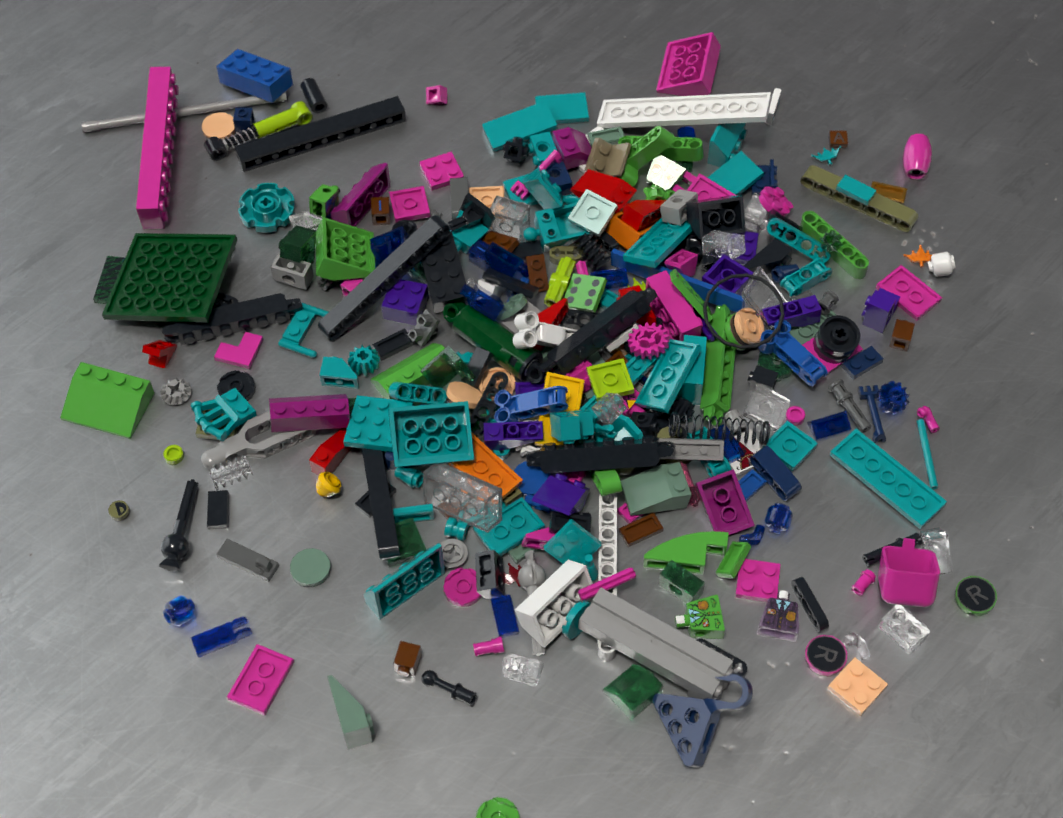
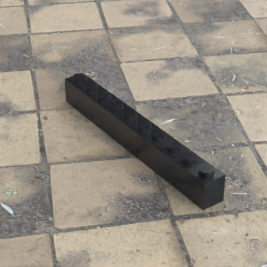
M395 96L235 146L236 155L244 173L406 122L405 109L399 97Z

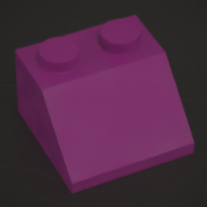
M570 127L552 131V139L557 151L563 158L566 169L587 164L592 147L584 133Z

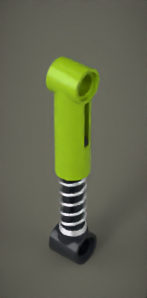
M303 101L294 103L290 109L253 124L252 129L247 128V131L237 132L235 136L231 134L230 138L225 137L223 139L215 136L210 137L204 142V147L212 160L219 161L226 156L227 151L231 147L235 148L234 146L240 145L243 142L246 143L248 140L251 141L253 138L257 139L256 137L259 139L273 135L297 124H308L311 122L313 115Z

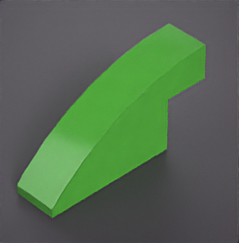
M698 532L673 538L644 554L643 567L703 575L706 554L725 556L729 532Z

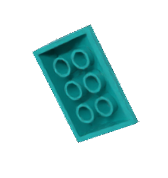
M468 401L389 408L388 418L395 468L474 460Z
M438 543L425 551L419 552L410 562L403 563L397 571L386 575L380 583L372 585L364 593L365 603L379 620L445 574L442 545Z

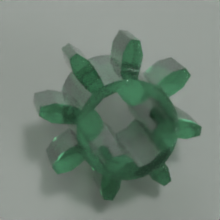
M835 230L832 233L825 231L823 238H820L821 242H823L820 247L823 250L826 249L828 254L831 251L838 252L839 247L843 246L842 242L839 241L842 239V236L840 234L836 236Z

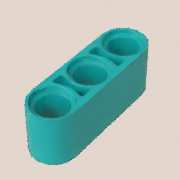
M394 382L389 387L390 396L399 400L442 404L447 398L446 391L439 387ZM400 387H402L401 395L398 394V390ZM419 389L420 395L416 397V391ZM436 391L437 397L434 400L433 394Z

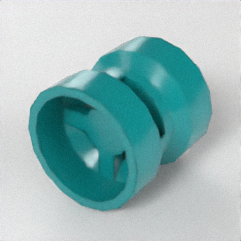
M449 517L445 526L444 536L450 538L454 536L458 540L465 541L469 530V522H459L456 518Z

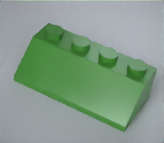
M432 343L371 378L370 381L383 398L394 399L389 394V387L392 383L403 382L428 386L454 370L453 357L443 345ZM402 387L398 390L399 395L402 394Z

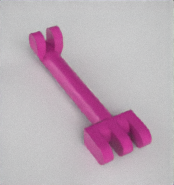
M554 150L539 167L541 170H546L554 160L559 164L563 158L557 150ZM519 180L511 187V191L523 201L531 195L529 190Z

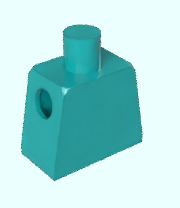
M460 210L457 218L461 217L464 211ZM479 223L468 229L465 226L452 231L457 252L461 250L463 253L468 254L480 243L489 229Z

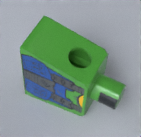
M323 184L309 197L310 223L319 226L322 217L332 220L331 212L334 207L339 205V194L341 191L338 186Z

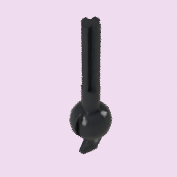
M191 479V481L187 480L173 533L167 535L161 543V552L165 559L159 564V567L168 571H179L180 567L177 561L182 560L189 551V543L184 536L199 485L194 479Z

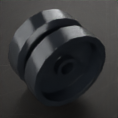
M835 315L825 319L814 336L813 346L815 352L825 362L832 364L848 360L860 343L861 335L859 328L854 321L845 316Z

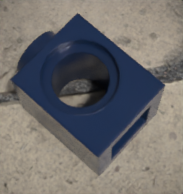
M235 107L233 123L236 133H241L242 130L247 131V128H253L255 118L252 108Z

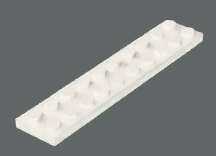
M771 92L604 100L597 126L602 128L620 126L621 128L767 122L772 95Z

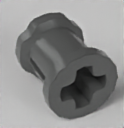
M827 290L823 294V298L818 301L822 309L821 314L823 315L829 314L830 308L839 301L838 296L830 290Z

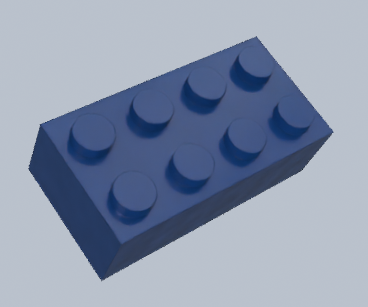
M240 49L235 50L216 66L221 84L271 103L293 85L291 69L289 67Z

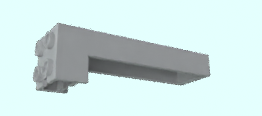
M603 588L599 589L591 605L587 607L579 619V629L688 690L687 697L720 700L723 688L726 690L730 682L716 679V677L733 674L734 670L731 669L733 660Z

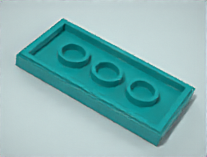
M546 101L482 124L493 152L503 149L505 142L513 137L524 138L523 141L530 139L531 135L558 129Z
M669 339V348H665V353L660 354L635 404L640 407L668 413L702 349L700 345Z

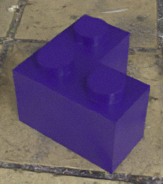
M882 288L879 291L875 290L872 296L869 295L864 304L866 307L862 313V317H864L862 325L883 334L898 307L900 296Z

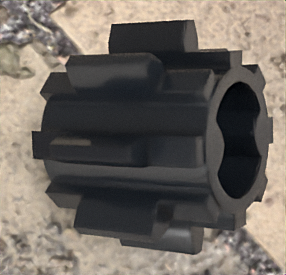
M680 397L678 400H674L670 413L677 412L680 417L685 413L688 418L690 414H694L695 411L693 409L695 405L687 399ZM685 415L681 419L683 422L686 421Z

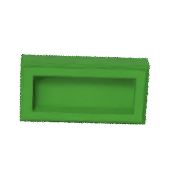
M732 541L715 572L716 575L721 578L734 579L750 551L751 545L748 542Z

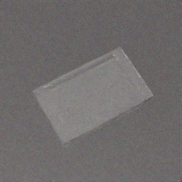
M760 266L757 267L753 275L761 277L773 285L782 298L783 303L788 302ZM750 278L742 291V298L751 309L756 311L755 315L762 319L766 329L773 331L774 326L767 325L762 309L779 305V300L771 288L759 280Z

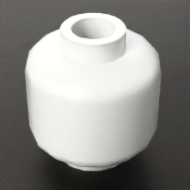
M949 252L933 254L931 261H928L929 272H933L936 277L952 274L953 269H956L954 256L950 255Z

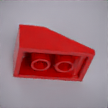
M590 169L584 173L570 190L577 197L581 198L585 190L588 189L617 204L618 208L614 215L623 210L624 206L631 201L637 191L623 179Z

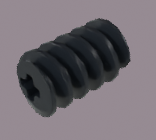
M586 232L572 244H579L576 250H584L581 256H588L585 262L592 261L590 268L596 267V270H598L611 257H604L607 251L600 252L602 245H595L598 239L591 240L594 234H587Z

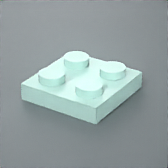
M586 189L569 215L568 221L600 237L618 206Z

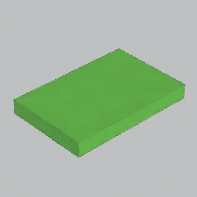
M674 268L670 272L671 282L704 319L703 299L677 269ZM707 305L708 321H711L713 317L710 307Z

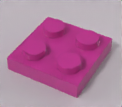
M452 151L419 161L420 168L431 191L449 186L450 178L464 177Z
M424 186L389 192L395 223L400 220L412 221L430 217Z
M745 559L738 571L735 598L768 603L772 599L771 602H776L780 564Z

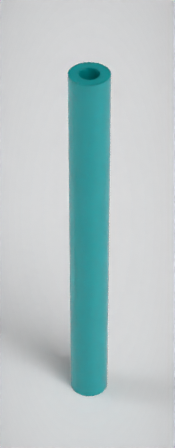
M919 419L917 420V426L929 484L932 490L938 489V483L925 421Z

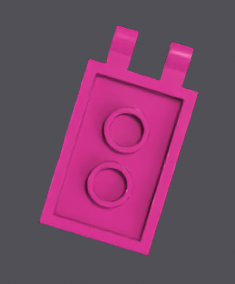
M686 171L682 176L684 178L683 182L690 185L687 191L697 192L698 200L730 195L737 196L700 173L695 177ZM677 184L672 189L674 192H676L678 189L684 190Z

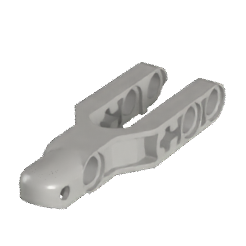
M270 411L247 420L238 434L206 450L201 456V462L206 469L214 471L247 457L265 459L312 438L316 430L286 431L256 444L249 443L248 440L271 429Z

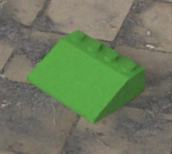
M322 217L315 234L316 276L333 281L367 277L376 269L373 232Z
M80 362L72 377L60 419L131 439L154 395V390L149 380Z

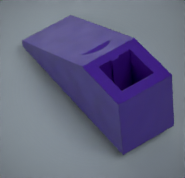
M815 295L783 303V320L789 322L791 326L804 327L820 322L822 309ZM780 304L762 309L768 326H774L780 320Z
M542 421L484 423V444L490 450H506L543 440Z

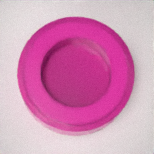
M792 406L787 409L785 419L794 426L801 425L805 419V411L801 407Z

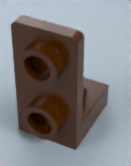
M544 254L525 257L524 261L528 269L530 285L538 287V292L548 291L549 284Z

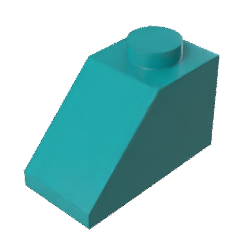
M335 356L323 357L319 374L321 386L359 389L357 375L342 358Z

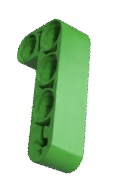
M656 126L631 145L630 154L624 166V172L616 178L623 179L634 187L638 181V170L667 149L674 141V134L661 126Z

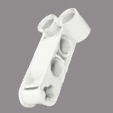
M533 311L518 314L515 317L514 323L519 332L513 336V344L517 349L530 348L536 344L555 348L577 330L539 322L538 315Z

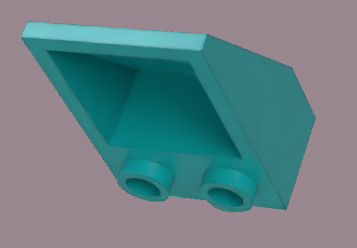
M538 167L526 176L522 183L544 210L561 207L563 205L560 193L562 191L556 182L553 184L549 180L551 176L545 169L541 170Z
M576 202L554 209L536 211L534 215L535 228H526L523 236L525 240L530 242L534 241L538 236L542 251L545 253L555 246L571 245L584 233L590 234V232L568 221L569 215L578 203Z

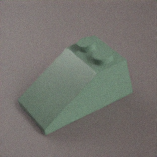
M680 462L659 465L621 481L622 492L630 516L687 508L691 497Z
M332 675L327 676L347 749L350 750L372 743L371 735L375 734L370 713L365 714L363 706Z

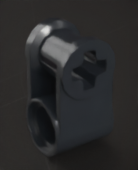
M689 234L686 240V251L698 254L696 265L698 267L701 264L705 239H698L696 235Z

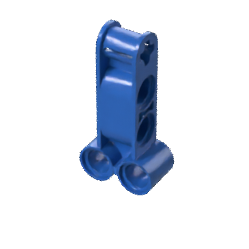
M783 320L781 329L769 341L770 343L767 342L758 348L763 354L774 353L809 386H814L817 380L828 375V371L814 355L790 335L791 325ZM779 321L775 323L773 331L765 330L762 332L760 342L769 338L777 328Z
M554 386L514 396L507 390H501L496 393L494 398L495 403L500 407L494 415L495 421L497 423L518 422L523 419L564 411L568 409V404L566 403L568 389L565 386Z

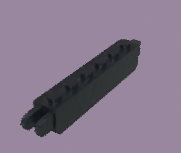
M647 288L640 292L633 290L626 293L548 352V360L540 365L541 372L549 371L560 375L569 373L651 310L650 303L658 297L656 291Z
M278 293L212 308L208 322L175 321L176 324L164 327L162 333L165 336L166 342H180L181 345L192 344L219 336H227L232 333L245 332L254 328L283 323L291 320L290 315L303 309L300 298L286 299L284 294Z
M652 435L643 436L642 439L625 437L622 440L614 441L613 438L603 439V442L585 440L583 443L556 445V443L551 442L544 444L540 450L527 452L526 461L527 466L541 467L545 474L656 466L661 457L673 455L676 446L672 441L659 442V438H654Z

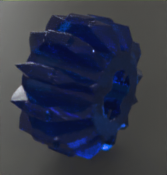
M894 381L883 384L877 392L880 397L876 401L881 402L879 408L885 407V413L891 412L892 414L905 410V406L910 403L906 399L910 396V394L905 392L907 387L902 388L901 382L895 383Z

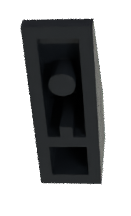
M775 238L750 259L744 267L754 272V276L759 277L770 274L776 266L790 264L793 249Z

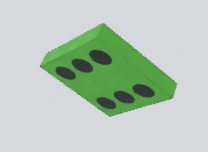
M573 273L564 298L568 299L569 309L595 313L607 279Z

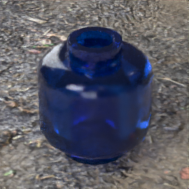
M774 503V505L768 507L764 523L769 527L770 532L780 534L781 531H787L790 528L793 513L789 510V506L782 503Z
M178 596L165 604L163 616L168 624L181 626L193 619L195 605L191 599Z

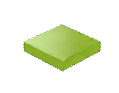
M623 358L586 367L597 402L634 394V386Z

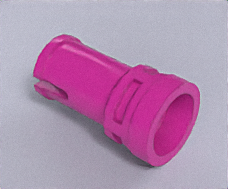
M501 636L491 639V641L473 643L475 657L489 653H504Z

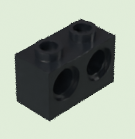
M495 550L475 553L477 592L485 599L505 596L503 558Z

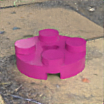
M764 187L759 193L761 194L759 201L768 212L774 209L786 217L793 209V204L788 201L784 196V191L779 187Z

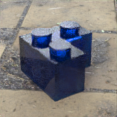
M401 226L371 238V251L378 263L381 264L409 236L404 227Z

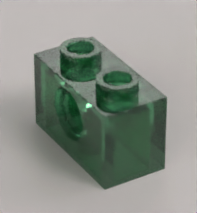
M671 560L659 574L658 585L687 604L700 598L704 591L705 582Z

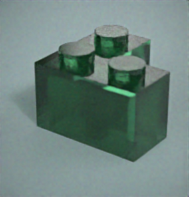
M296 225L280 240L278 246L280 257L301 263L303 260L313 264L315 262L316 231Z

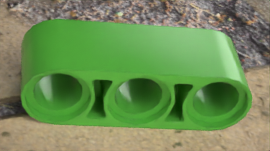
M615 469L590 471L592 480L601 496L622 492L621 481Z

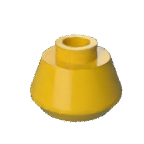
M322 472L319 474L316 482V491L322 497H331L341 491V482L334 474Z

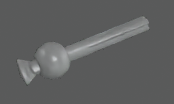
M533 550L525 553L526 565L521 567L518 572L519 584L527 590V597L541 586L546 579L544 569L540 565L535 564ZM531 636L533 654H536V656L545 654V648Z

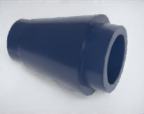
M797 264L776 266L771 271L772 279L775 283H780L783 278L799 270Z

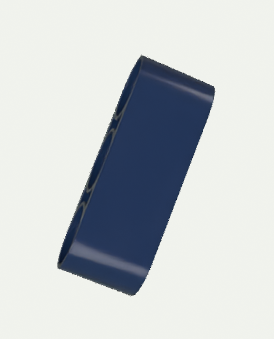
M764 446L750 457L753 467L767 481L780 499L787 501L801 491L802 487L798 479L769 446Z

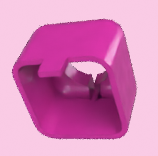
M909 538L903 539L902 547H883L878 572L879 587L883 600L886 603L896 605L931 606L936 599L940 576L936 554L930 550L915 548V539Z

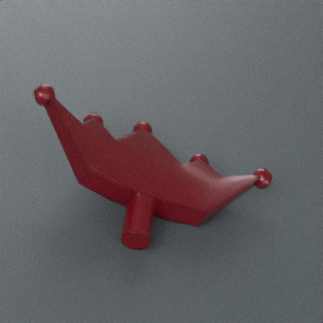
M508 563L509 574L504 572V583L512 585L516 582L521 587L518 581V572L521 566L518 565L519 568L517 570L511 563Z

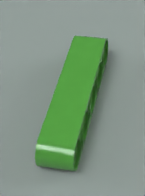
M623 136L618 140V144L630 143L633 145L643 136ZM674 137L673 143L660 154L671 161H700L704 157L703 143L699 138Z
M814 211L804 212L800 225L803 227V233L826 245L830 249V258L853 278H864L869 265L867 257Z

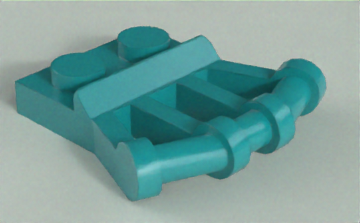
M236 388L221 396L218 394L214 400L205 402L194 401L191 403V410L195 414V422L202 426V430L206 434L214 435L217 437V440L222 442L236 427L257 416L256 410ZM212 409L205 414L202 413L204 410ZM224 414L222 417L214 420L213 422H208L214 419L215 417ZM227 424V426L224 429H218L221 426Z

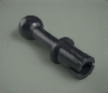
M427 670L422 674L421 680L425 686L432 687L435 685L451 693V698L454 700L459 699L469 705L475 703L477 693L462 687V684L452 685L438 678L436 672L432 670Z

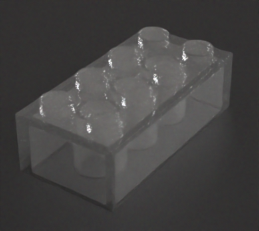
M445 463L433 464L423 472L424 504H433L434 509L487 533L502 521V488Z

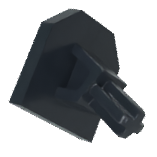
M468 192L460 207V210L464 211L462 216L449 221L448 226L451 231H455L465 226L468 229L481 223L490 229L495 221V216L489 207Z

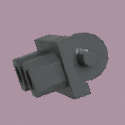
M425 309L424 313L418 316L414 329H410L407 334L420 347H424L431 335L438 332L437 326L440 323V319L435 317L430 309Z

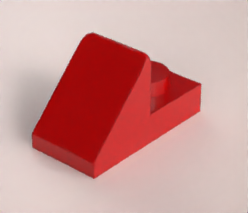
M158 340L143 345L142 353L149 354L148 364L165 368L177 345Z

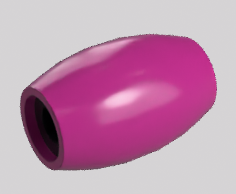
M924 134L911 135L903 152V166L907 177L918 180L926 176L932 160L931 144L929 138Z

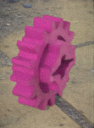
M647 322L642 327L639 324V329L633 328L632 333L628 334V347H630L631 353L634 352L635 357L641 355L642 359L646 356L652 359V356L655 355L658 358L660 352L665 353V348H669V335L667 330L662 328V325L656 327V324L653 323L649 326Z

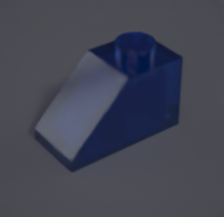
M494 242L490 244L484 253L491 269L513 278L517 275L524 261Z

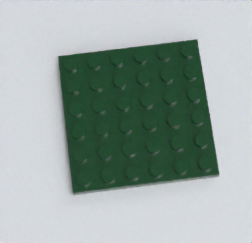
M135 233L103 310L102 316L104 320L208 322L238 240L236 234Z

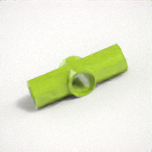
M565 256L561 258L556 272H553L550 277L549 289L544 298V304L548 307L562 300L564 293L567 291L576 266V262L571 257Z

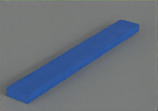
M617 249L611 251V266L645 279L665 270L670 275L672 271L660 265L656 268H649L623 261V254L625 252ZM680 273L705 301L707 293L714 285ZM717 287L710 295L708 302L717 306L725 304L730 311L737 313L745 308L746 297Z

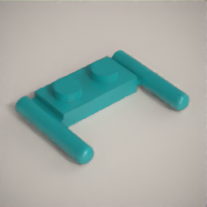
M301 303L303 310L295 313L283 333L282 339L279 340L278 346L315 358L317 356L316 351L300 346L315 321L316 315L324 317L329 311Z

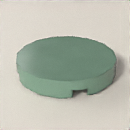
M516 294L510 297L507 303L502 302L493 311L494 318L497 321H502L514 315L527 303L526 297L523 294Z
M315 548L304 549L298 552L290 563V572L294 581L304 587H316L322 584L330 574L331 564L329 558L324 552Z

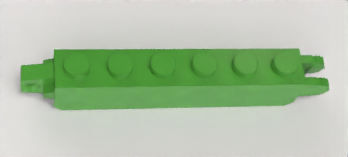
M723 304L722 306H716L715 313L712 314L713 318L709 323L721 338L729 342L725 334L724 325L727 322V316L731 314L730 309ZM717 338L712 342L707 339L704 379L700 409L704 411L703 417L708 415L710 420L713 416H716L718 420L721 416L723 417V413L730 409L735 347L725 345ZM713 418L711 423L713 426H716L715 418ZM722 418L720 419L718 426L722 423Z

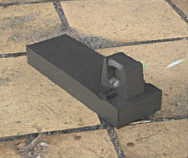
M226 539L216 554L217 558L267 582L271 580L279 568L278 562L230 539Z

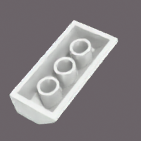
M567 560L515 609L520 625L542 647L545 648L562 632V626H566L568 621L565 619L571 608L580 601L583 603L578 591L593 584L586 565ZM594 597L587 599V601L592 603Z

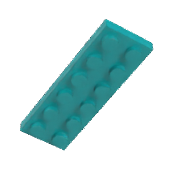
M661 217L623 254V261L656 268L693 229L687 220L682 225L662 222Z
M857 428L830 451V456L919 529L924 527L946 506L947 501Z

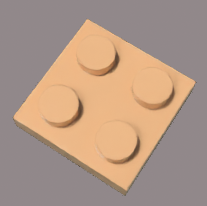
M854 657L828 685L827 689L861 716L887 688L888 683Z

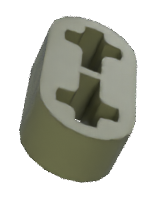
M555 246L549 251V260L551 263L558 265L560 259L567 256L578 263L580 260L583 261L581 256L583 250L577 251V246Z

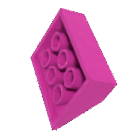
M713 32L668 42L656 89L657 93L678 96L710 95L721 47Z

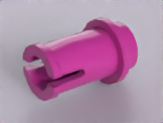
M868 569L860 573V578L851 587L852 591L859 596H862L868 586L875 582V574Z

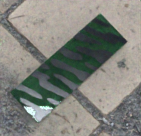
M107 256L93 298L94 303H107L125 257Z

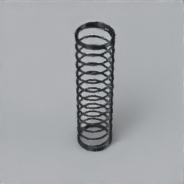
M672 412L669 419L670 437H674L677 430V437L679 438L680 422L683 415L686 418L685 438L688 435L690 416L693 417L694 421L692 429L693 439L695 438L696 420L698 417L701 419L700 439L703 438V423L706 417L709 422L707 439H710L711 422L713 418L716 420L715 440L718 439V424L721 418L724 422L722 440L724 441L728 419L731 421L730 442L733 441V425L736 420L739 423L737 443H740L741 424L743 421L746 422L745 444L748 442V426L751 421L754 425L752 432L753 445L756 441V425L758 422L761 423L759 444L766 446L770 436V424L768 421L762 423L758 420L755 423L752 419L749 422L743 419L740 422L738 418L732 421L730 417L725 421L722 416L718 420L716 416H713L710 420L708 415L702 419L701 415L695 418L693 414H690L687 418L685 413L680 417L677 412ZM766 426V437L764 441V430Z

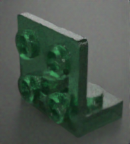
M449 346L420 371L433 387L443 388L456 375H459L462 379L466 377L470 382L476 378L464 361Z

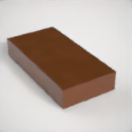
M655 513L619 528V533L627 547L663 532V526Z

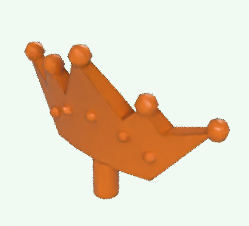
M919 245L917 253L912 250L911 255H903L912 263H920V268H923V263H928L932 256L929 250L926 253L924 252L922 245Z

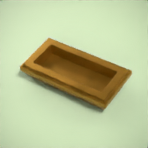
M872 181L871 188L877 190L876 193L898 203H904L907 188Z

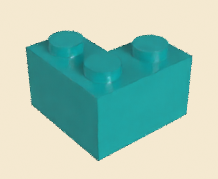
M586 409L550 413L551 436L556 438L557 441H563V444L575 443L574 440L588 439V435H594L593 411Z

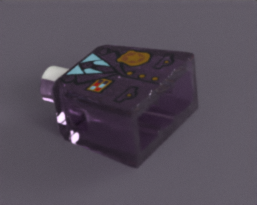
M781 590L777 593V599L768 598L759 623L757 635L797 641L799 634L798 603L789 601V592Z

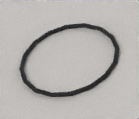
M734 274L718 281L707 293L703 305L704 320L711 334L723 344L738 349L757 348L771 341L781 329L784 319L783 300L776 288L765 279L751 274ZM748 277L759 280L771 288L779 300L781 316L778 326L769 338L757 344L737 345L727 342L714 332L708 321L707 304L710 295L719 284L732 278Z

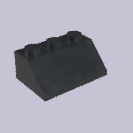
M730 195L686 202L687 221L698 239L745 232L743 196Z

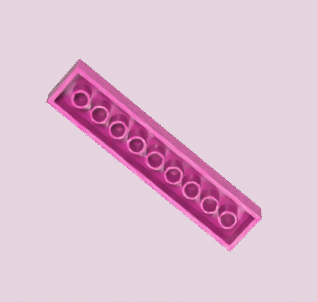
M150 67L136 204V210L143 229H164L165 222L168 221V213L166 211V207H169L167 193H170V182L168 181L172 177L170 164H173V155L171 154V150H174L172 136H175V126L173 124L177 120L175 109L178 108V101L176 95H179V87L175 85L176 76L172 74L171 67Z

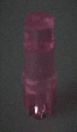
M682 463L681 467L691 492L688 504L696 507L699 505L700 497L686 464Z

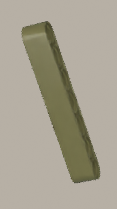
M814 165L809 166L800 179L804 187L903 232H909L919 218L915 210L878 193L875 194L868 205H865L837 191L836 186L842 177Z

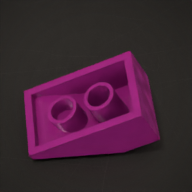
M734 469L695 483L713 531L729 532L728 535L755 526Z

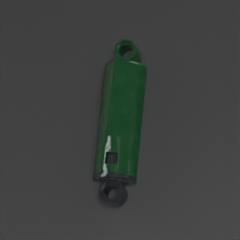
M460 302L447 304L444 307V318L448 322H453L452 328L454 332L471 345L493 353L492 360L520 381L526 382L529 380L531 383L545 382V374L547 372H541L540 365L543 364V355L533 347L517 349L513 344V336L515 334L473 304L465 305Z

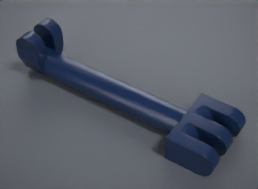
M873 385V391H871L870 386H865L866 392H864L863 386H858L860 400L867 399L875 428L872 437L873 442L876 443L879 439L881 442H886L885 432L875 399L880 396L878 385Z

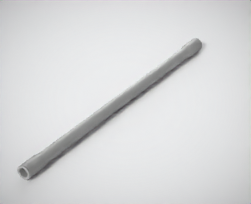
M286 92L273 103L287 101ZM253 96L177 108L175 112L176 117L271 102ZM145 114L82 122V130L85 133L105 128L145 122Z

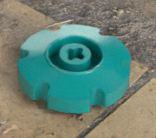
M261 183L257 185L256 189L249 188L242 194L239 199L240 208L238 212L242 223L246 227H255L256 232L267 233L277 231L276 228L278 226L285 227L295 215L294 207L296 205L292 193L286 187L278 188L276 183Z

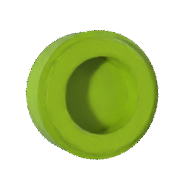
M170 445L164 450L163 456L168 464L176 465L183 460L184 453L180 446Z

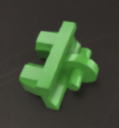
M646 187L643 189L646 195L645 200H667L675 193L673 190L663 191L660 187H655L654 189Z

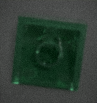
M633 664L603 689V692L632 721L653 703L652 699L655 694H662L663 684L648 669Z

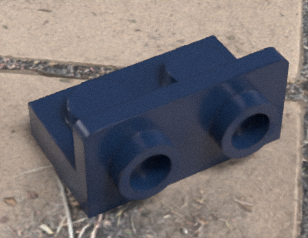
M770 159L769 165H757L764 172V176L751 186L752 196L759 197L761 195L759 193L764 187H777L778 180L774 179V176H777V166H774V159Z

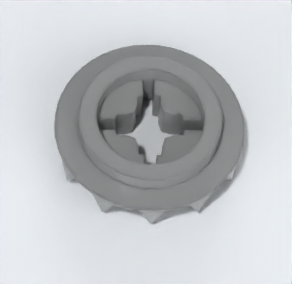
M178 378L172 381L168 380L166 384H162L161 397L167 404H182L189 399L191 386L184 378L181 380ZM177 388H179L180 392H172V389L176 390Z
M447 539L440 543L442 545L444 566L447 569H456L458 566L464 565L465 560L468 559V550L462 541ZM454 549L455 555L457 556H453L451 560H449L448 554H450Z

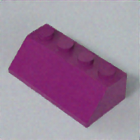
M387 163L373 166L368 172L364 173L362 179L353 186L348 195H345L340 204L333 208L331 212L332 220L354 227L360 223L371 210V198L382 197L391 187Z
M346 394L269 399L271 432L348 427L350 414Z

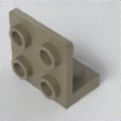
M595 138L585 171L590 169L613 177L621 176L625 169L627 157L630 154L631 144L611 145L601 138Z

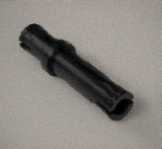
M917 532L905 537L915 539V546L922 544V540H918L921 536ZM898 538L895 542L886 546L902 547L903 539ZM883 547L862 555V558L866 559L864 563L867 567L880 561Z

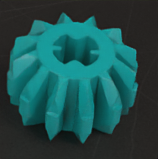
M361 345L359 349L354 347V352L349 353L348 365L358 376L363 374L366 377L367 373L373 374L374 370H378L380 357L376 349H372L370 345L366 348Z

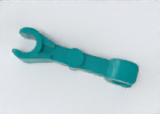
M598 423L594 424V432L596 433L600 432L608 438H614L617 435V432L612 431L614 426L611 424L603 426Z

